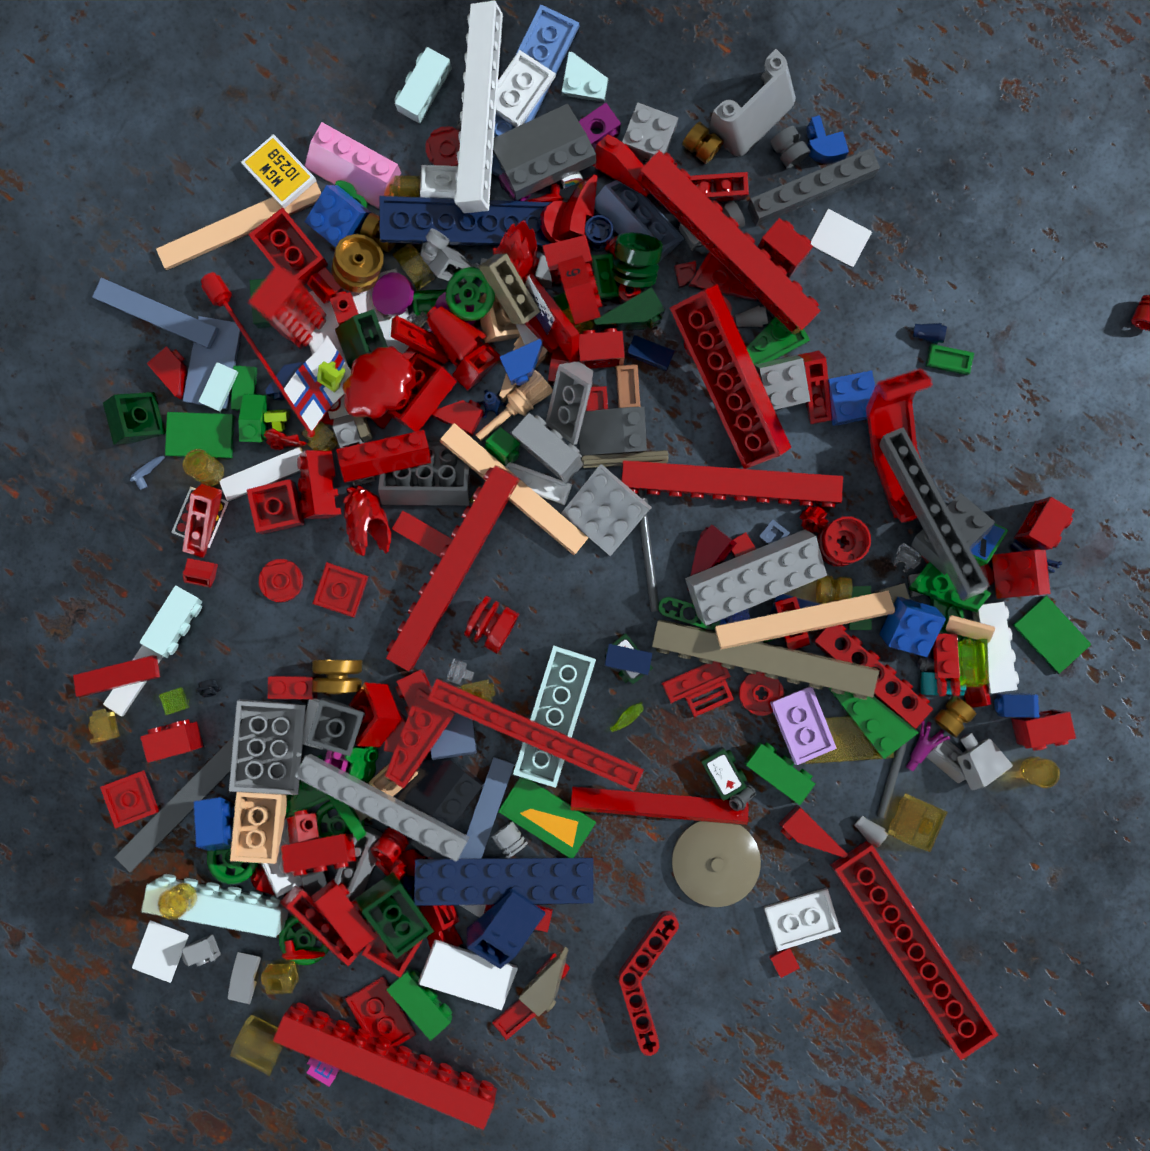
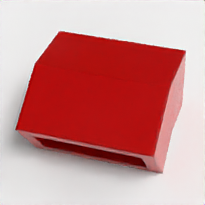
M326 267L311 275L307 282V285L324 304L330 302V298H333L336 293L344 291Z
M187 558L186 567L182 574L184 583L211 588L218 564Z

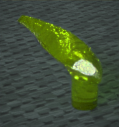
M642 702L629 707L610 730L614 732L632 723L643 712Z

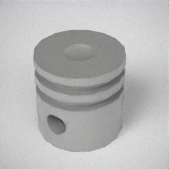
M513 821L503 826L491 836L500 850L503 849L502 853L506 854L505 857L507 859L528 844L527 840L524 841V836H520L522 833Z

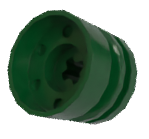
M630 232L618 235L614 251L616 257L613 260L611 271L612 278L618 283L631 287L644 288L654 285L658 276L659 266L657 263L661 259L662 242L653 236L643 233Z

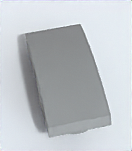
M237 953L230 980L228 1000L250 1004L257 983L254 979L261 960L260 957Z

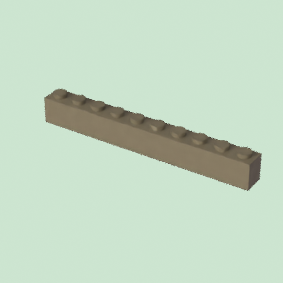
M661 619L657 622L652 645L660 653L669 654L670 651L677 652L679 657L691 659V656L699 657V661L703 663L721 662V666L734 669L735 666L742 667L744 672L756 674L757 671L764 672L765 676L778 679V676L786 677L788 682L800 684V681L808 682L809 687L822 689L825 686L831 688V692L844 694L847 691L854 693L853 697L865 700L867 696L873 697L879 674L877 668L763 642L720 650L716 632Z

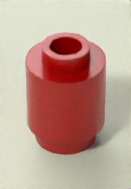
M621 284L618 292L620 303L623 304L639 295L641 289L640 287Z

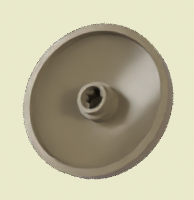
M696 821L680 834L674 845L672 869L675 879L681 890L699 904L709 907L732 905L748 895L759 877L761 859L758 846L752 835L740 824Z

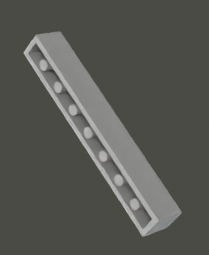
M312 754L305 756L295 775L296 778L456 862L470 838Z

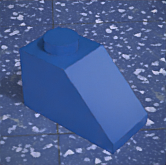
M541 339L500 356L501 363L511 385L517 384L519 386L529 381L528 378L532 376L543 348Z
M999 693L997 694V699L994 700V708L998 716L1039 718L1038 695Z

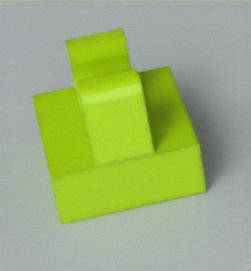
M323 361L318 366L317 381L333 392H336L340 388L341 381L345 376V369L342 368L338 371L335 369V362L326 363Z
M290 409L268 410L264 413V421L271 422L272 428L278 432L285 430L284 421L291 418Z

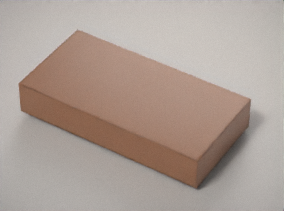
M638 365L616 366L618 408L640 407Z

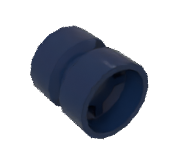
M604 215L592 216L585 225V235L591 250L596 252L605 251V247L613 238V224Z

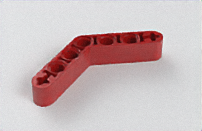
M663 911L659 914L619 971L620 986L639 1048L643 1054L648 1056L657 1053L659 1050V1040L641 981L679 928L677 917L671 911ZM671 919L672 925H666L665 927L664 920L669 921ZM654 936L661 939L660 943L656 946L649 943V940ZM639 955H645L648 957V960L640 964L636 961V958ZM627 973H632L635 976L630 982L623 979ZM633 995H639L641 1000L638 1003H633L630 1001V998ZM641 1016L648 1019L645 1024H638L636 1020ZM646 1033H648L652 1042L651 1045H648L645 1040Z

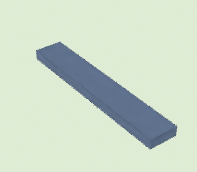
M104 278L100 279L92 296L98 301L209 349L219 330L210 324Z
M493 757L466 834L470 838L459 858H482L514 763Z

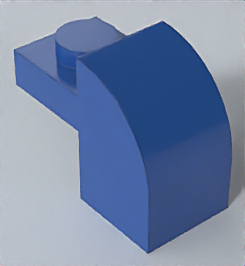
M820 115L812 117L806 128L809 138L807 147L811 151L809 156L822 164L844 160L849 150L843 131L826 136Z

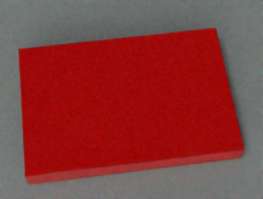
M383 975L347 996L345 1001L361 1029L369 1031L371 1033L370 1037L377 1039L384 1037L390 1040V1046L396 1047L416 1036L417 1033L405 1011L387 992L386 989L389 983Z

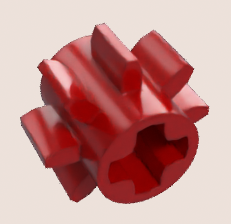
M808 506L799 517L803 520L801 526L811 533L815 531L820 533L829 522L825 519L827 513L820 507L812 508Z

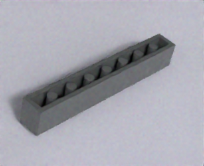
M904 427L883 435L879 447L961 600L964 601L984 592L989 583Z

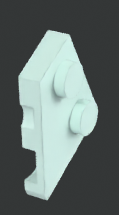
M569 52L562 95L604 103L608 78L573 52Z

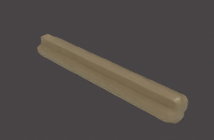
M661 450L583 455L582 463L583 468H595L601 464L604 467L622 466L623 460L668 463L669 458L668 452Z

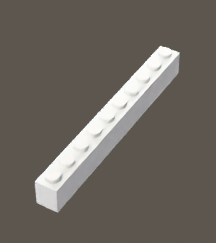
M495 0L471 4L470 14H468L469 33L466 34L468 46L465 53L466 72L463 73L465 84L464 91L462 92L463 111L460 112L462 123L461 131H459L460 151L457 152L459 164L458 171L455 174L457 191L454 192L455 204L459 206L463 213L489 211L503 16Z

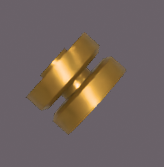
M353 234L341 239L335 248L331 273L334 280L342 288L350 292L360 293L370 290L378 281L383 266L384 255L381 247L373 239L365 235Z
M312 660V672L315 674H327L325 678H315L312 680V692L347 694V692H358L362 687L361 679L348 677V674H359L362 672V660Z

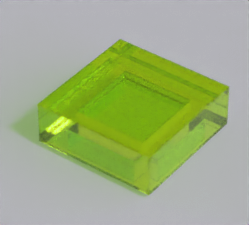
M183 687L159 694L166 715L189 708Z

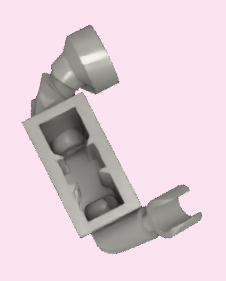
M432 228L426 235L427 243H423L421 257L424 262L427 263L438 278L449 281L459 270L468 267L479 268L482 263L488 260L481 258L480 265L478 263L471 264L457 250L447 246L449 239L445 235ZM463 278L458 285L463 286L466 284V279Z

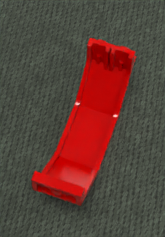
M922 368L877 382L866 407L873 461L894 519L898 518L901 523L912 521L917 516L879 445L883 435L904 427L919 455L912 400L916 391L932 386L931 378Z

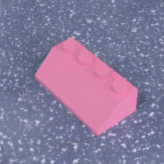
M321 122L310 142L305 168L334 185L336 181H346L352 184L357 194L363 196L368 204L379 209V196H389L401 175L397 163Z

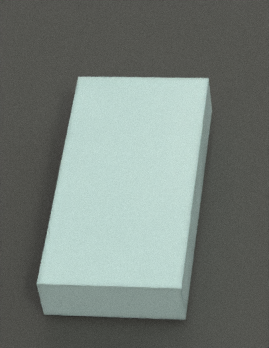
M216 362L198 402L221 412L239 372Z

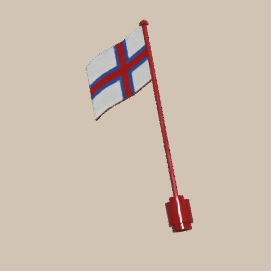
M214 272L206 274L201 279L202 289L213 305L225 306L308 432L307 436L310 438L314 437V430L322 418L345 395L343 383L351 375L350 368L327 335L318 350L295 372L286 387L283 388L228 303L232 293L221 276ZM323 361L326 363L335 362V369L338 371L342 368L345 369V376L341 381L340 388L336 392H333L317 381L318 366Z

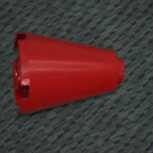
M434 306L426 314L428 326L456 368L460 364L459 360L461 361L481 346L482 342L480 339L487 338L482 331L458 318L442 306L439 308Z

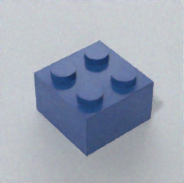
M326 185L304 222L336 247L344 237L358 234L366 217L371 212L338 185Z
M867 371L828 379L832 425L836 426L866 420V407L875 388L873 372Z
M897 596L893 604L895 612L888 615L879 635L888 647L927 657L946 618L936 607Z
M221 797L194 801L196 847L207 851L231 848L235 814L234 803Z

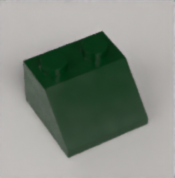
M155 392L115 394L103 402L113 445L135 443L165 434Z

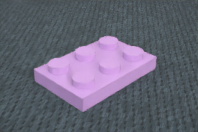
M806 687L770 702L794 765H799L837 749L812 687Z

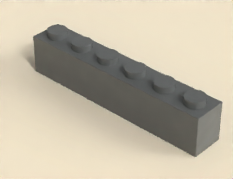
M872 148L755 196L750 199L747 208L755 226H758L873 178L879 171L880 166Z

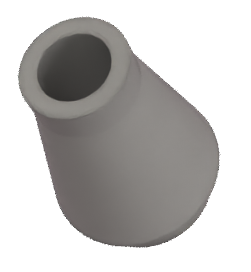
M758 305L740 314H735L737 328L763 327V324H768L765 306L759 307Z
M863 815L854 824L865 839L877 848L888 836L885 828L866 819Z

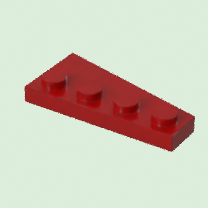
M533 274L525 276V283L529 276L554 317L550 332L570 363L579 361V332Z
M418 689L399 742L385 774L387 778L403 789L455 716V713L427 700L429 695L421 689Z

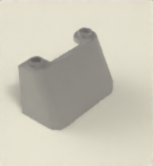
M777 49L765 60V72L761 76L764 86L743 107L733 100H725L713 111L709 133H714L722 139V145L734 156L739 157L746 154L795 103L796 97L787 60Z

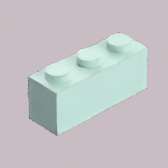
M426 47L424 53H420L417 57L416 67L413 72L410 71L408 73L404 88L399 90L395 96L397 111L421 123L452 69L450 59Z
M175 585L139 643L165 658H168L169 655L172 656L178 648L179 644L177 642L180 637L185 636L189 631V623L193 616L197 617L200 613L202 601Z

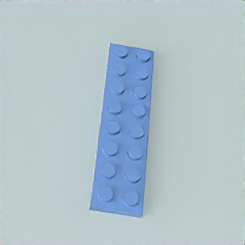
M540 4L518 51L521 50L552 72L557 73L579 29V22ZM548 89L523 124L535 118ZM496 114L494 138L516 128ZM493 152L492 174L500 176L503 171Z

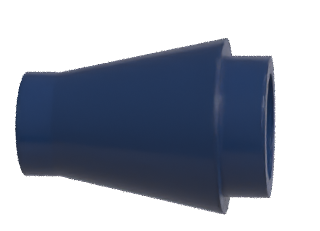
M942 323L915 324L913 337H918L938 345V343H944L947 326L942 325Z

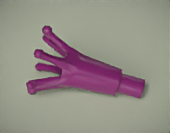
M923 720L921 723L918 742L906 766L911 771H914L918 764L924 761L932 749L951 738L949 735L943 737V729L932 738H929L931 722H927L925 733V721Z

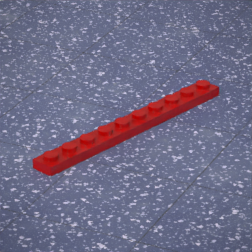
M436 679L427 699L634 791L644 769L439 679Z

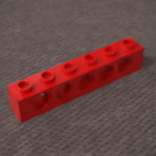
M842 624L822 628L811 641L830 658L853 663L852 655L858 652L861 656L859 665L877 668L879 674L874 696L914 729L933 710L928 705L930 701L921 693L917 695L913 692V686L908 681L898 679L895 676L897 672L887 664L885 666L878 661L880 657L872 650L867 652L862 647L863 642L854 635L850 637L844 632L846 628ZM839 637L844 640V647L841 650L835 647V641ZM891 681L894 684V690L888 694L885 686ZM909 696L911 704L909 707L904 708L902 700L904 697Z

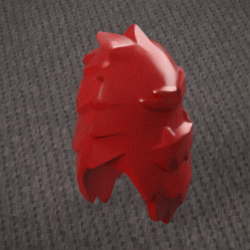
M523 220L517 226L513 223L509 227L498 248H493V256L495 254H507L524 284L525 276L529 274L535 276L539 259L537 258V241L534 229H529L527 223Z
M361 486L347 488L348 495L343 499L345 504L344 518L346 519V532L349 536V542L354 551L365 556V548L368 546V532L376 540L379 549L383 550L385 554L388 553L391 544V531L386 512L380 507L378 496Z

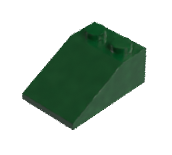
M651 287L594 320L593 330L595 333L604 332L605 329L616 328L617 331L644 330L649 327L651 330L661 324L665 309Z
M394 872L355 898L361 912L396 959L434 932Z

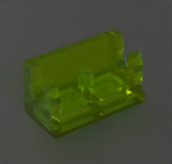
M970 638L958 642L960 686L981 687L989 684L988 639L971 641Z

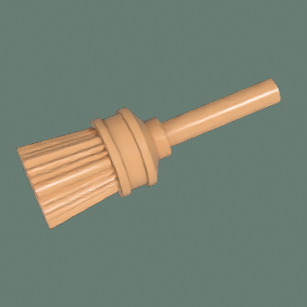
M534 370L532 376L528 378V382L522 384L519 388L516 387L511 394L507 395L509 403L506 405V409L476 434L480 441L486 438L511 415L515 416L518 413L526 416L530 410L534 409V405L552 394L553 389L539 372Z

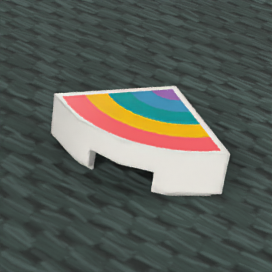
M580 172L561 179L564 189L583 181Z

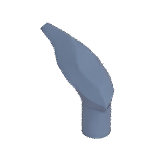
M159 456L146 463L131 475L130 481H135L139 490L148 487L143 477L151 473L152 469L165 456Z

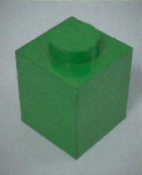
M501 427L486 440L485 450L504 466L509 462H515L520 455V442Z

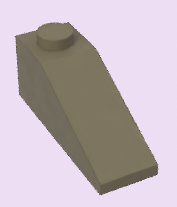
M566 947L525 986L519 997V1000L538 1017L544 1011L549 1012L556 1004L554 999L559 990L569 950Z

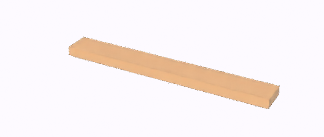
M317 182L312 184L285 208L289 216L315 205L321 195ZM271 197L156 248L164 268L169 270L248 235L280 210L282 206Z
M455 423L440 439L444 446L483 479L489 467L493 468L495 465L512 473ZM522 480L518 482L509 501L571 554L575 555L588 537Z
M888 590L715 626V632L720 650L894 614L895 608Z

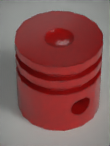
M1150 295L1142 296L1131 319V323L1134 326L1146 331H1150Z
M387 828L371 848V853L382 864L392 866L405 850V847L408 846V841L399 831Z

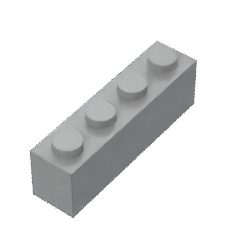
M362 826L367 835L359 841L353 836L356 861L348 862L349 867L339 868L334 880L337 884L342 882L349 891L347 898L350 902L364 893L377 861L371 853V848L383 833L370 826Z

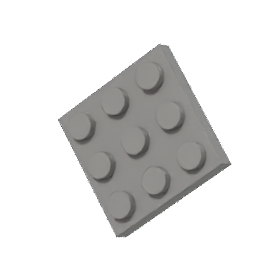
M601 464L561 514L611 556L652 507Z

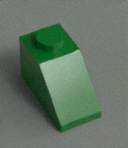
M243 394L239 414L240 442H262L267 439L264 436V432L267 431V422L264 421V413L267 412L266 394Z

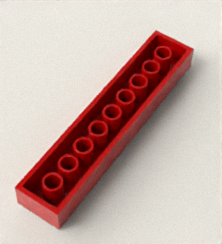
M659 150L642 167L638 181L793 335L802 331L821 311L818 308V302L811 296L807 297L802 292V286L795 280L791 281L786 276V270L779 264L775 265L770 260L771 256L764 249L760 250L754 244L755 240L748 233L744 234L738 228L739 224L732 217L728 218L722 212L723 208L714 200L712 202L706 196L707 192L700 185H695L691 182L690 175L683 168L679 170L673 164L675 162L674 159L667 152L663 154Z
M865 841L848 852L846 858L841 857L830 864L958 1058L963 1060L997 1037L998 1034L874 846Z
M293 1003L283 1015L273 1039L274 1042L484 1130L494 1106L497 1088L491 1082L476 1080L467 1072H457L446 1063L438 1064L433 1062L427 1055L420 1054L419 1056L414 1054L408 1047L390 1046L391 1041L384 1037H379L378 1039L370 1037L371 1033L361 1028L357 1030L350 1027V1024L346 1021L331 1019L325 1012L312 1011L303 1003Z

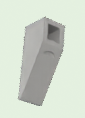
M349 414L334 419L333 429L340 448L364 443L352 415ZM366 477L353 480L352 482L355 487L375 481V477Z

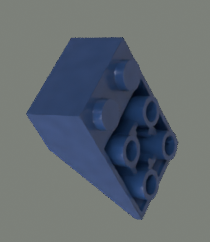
M512 890L467 928V948L501 969L516 957L544 917L545 911Z

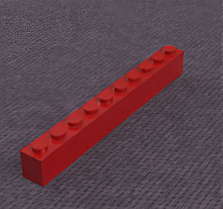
M623 460L621 468V481L636 494H638V490L647 491V495L657 496L660 495V492H667L671 497H682V494H691V498L703 499L704 495L713 496L712 499L726 500V497H734V501L747 502L748 498L756 499L757 503H769V500H778V504L791 505V501L800 502V506H813V503H822L821 507L835 508V504L842 503L843 476Z
M495 465L493 468L489 467L484 476L486 482L482 488L479 486L475 491L473 505L471 507L467 506L462 515L464 521L461 526L457 525L451 534L453 538L451 544H446L440 554L443 557L439 565L435 564L431 569L429 575L432 577L429 583H424L418 593L421 595L417 603L413 602L409 608L408 614L410 616L407 622L403 621L397 630L400 633L396 641L392 640L386 651L389 654L386 659L408 672L414 668L520 481L519 477L498 465Z

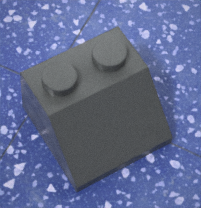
M320 699L306 743L351 756L364 712L333 700Z

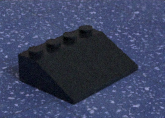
M430 751L417 769L418 775L393 797L452 827L481 789L484 782L451 757L433 760ZM403 834L412 846L428 858L434 850Z

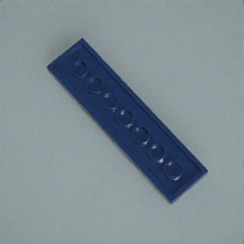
M379 196L380 242L427 243L426 235L432 228L445 235L449 239V245L499 246L509 227L513 223L517 226L524 220L529 229H534L537 247H543V245L551 244L552 242L542 232L540 214L543 208L551 202L490 200L489 211L463 213L459 206L455 204L454 199Z
M593 857L459 858L457 862L450 858L415 859L414 903L416 905H495L512 890L533 904L593 903Z

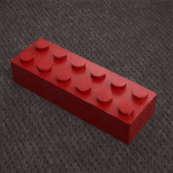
M278 264L248 301L282 336L299 349L308 346L313 339L311 335L316 328L320 330L326 323L325 316L327 314L304 285Z

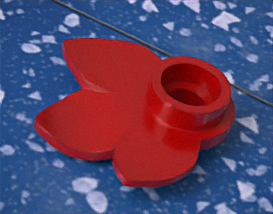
M273 428L264 432V436L267 438L266 443L275 450H282L287 446L302 447L306 444V442L299 440L297 434L287 436Z

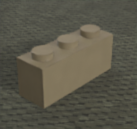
M495 254L479 266L512 324H525L540 313L539 308L507 254Z

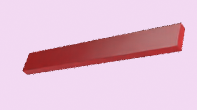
M572 787L571 810L748 824V803L744 810L735 811L729 804L730 800L727 799L723 801L722 799Z

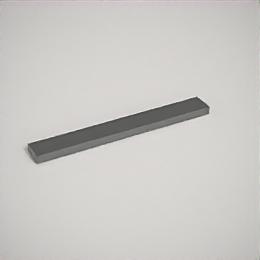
M234 736L114 857L129 872H132L194 809V801L203 800L231 772Z

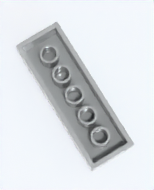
M805 529L687 577L685 580L697 617L707 626L825 577L827 573L817 538Z

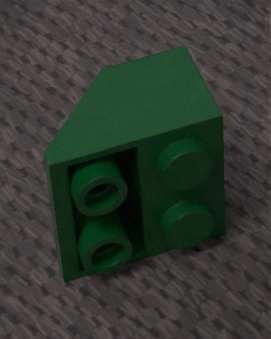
M374 309L352 316L335 328L350 370L352 369V363L360 355L372 353L377 347H388Z

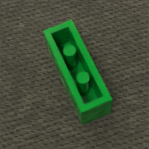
M758 742L744 761V764L797 804L801 805L815 786V783L811 781L813 776L804 769H801L800 772L793 767V761L785 755L780 758L775 754L777 749L766 742L763 745Z
M409 966L401 977L395 978L388 985L386 990L431 1041L451 1023L453 1018L451 1015L452 1011L447 1004H442L436 998L438 995L434 989L419 985L418 981L421 974L416 969L412 970Z

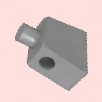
M972 733L960 739L966 750L958 755L957 760L971 790L986 787L1013 767L1011 762L991 739L977 742Z

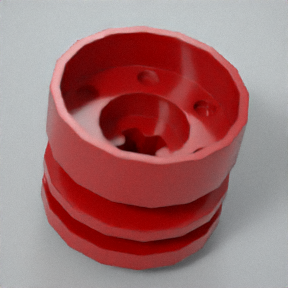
M841 517L827 524L817 536L822 559L834 567H844L862 559L868 553L871 545V534L867 526L861 520L854 517ZM839 539H841V543H844V546L841 548L840 544L837 543Z
M486 595L469 617L464 636L470 638L473 632L477 631L473 641L477 643L483 635L486 636L487 639L484 647L497 654L520 614L508 607L501 614L497 613L498 601L493 604L491 609L488 608L492 598Z

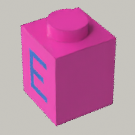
M312 1057L307 1062L310 1065L307 1074L330 1087L340 1069Z

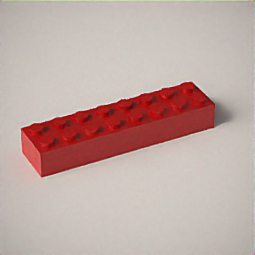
M718 285L712 286L670 307L743 468L747 469L779 457L792 448Z

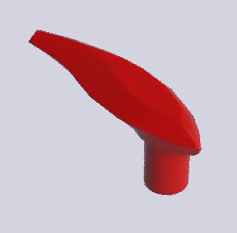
M552 184L551 194L527 201H562L560 185Z
M293 940L284 942L286 953L282 954V958L286 960L315 959L325 956L324 952L306 951L303 949L295 951Z

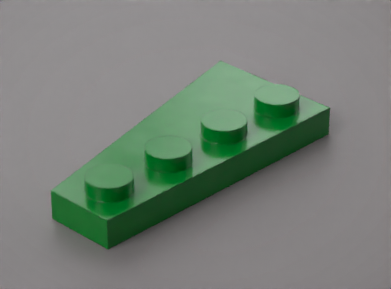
M847 691L844 694L831 692L882 759H886L919 733L874 696H867L865 700L853 697L854 693Z

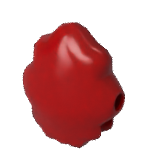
M393 346L377 347L372 353L363 354L356 358L352 363L351 375L343 383L344 405L347 413L354 417L378 419L387 411L402 409L409 401V392L416 386V370L413 368L412 363Z

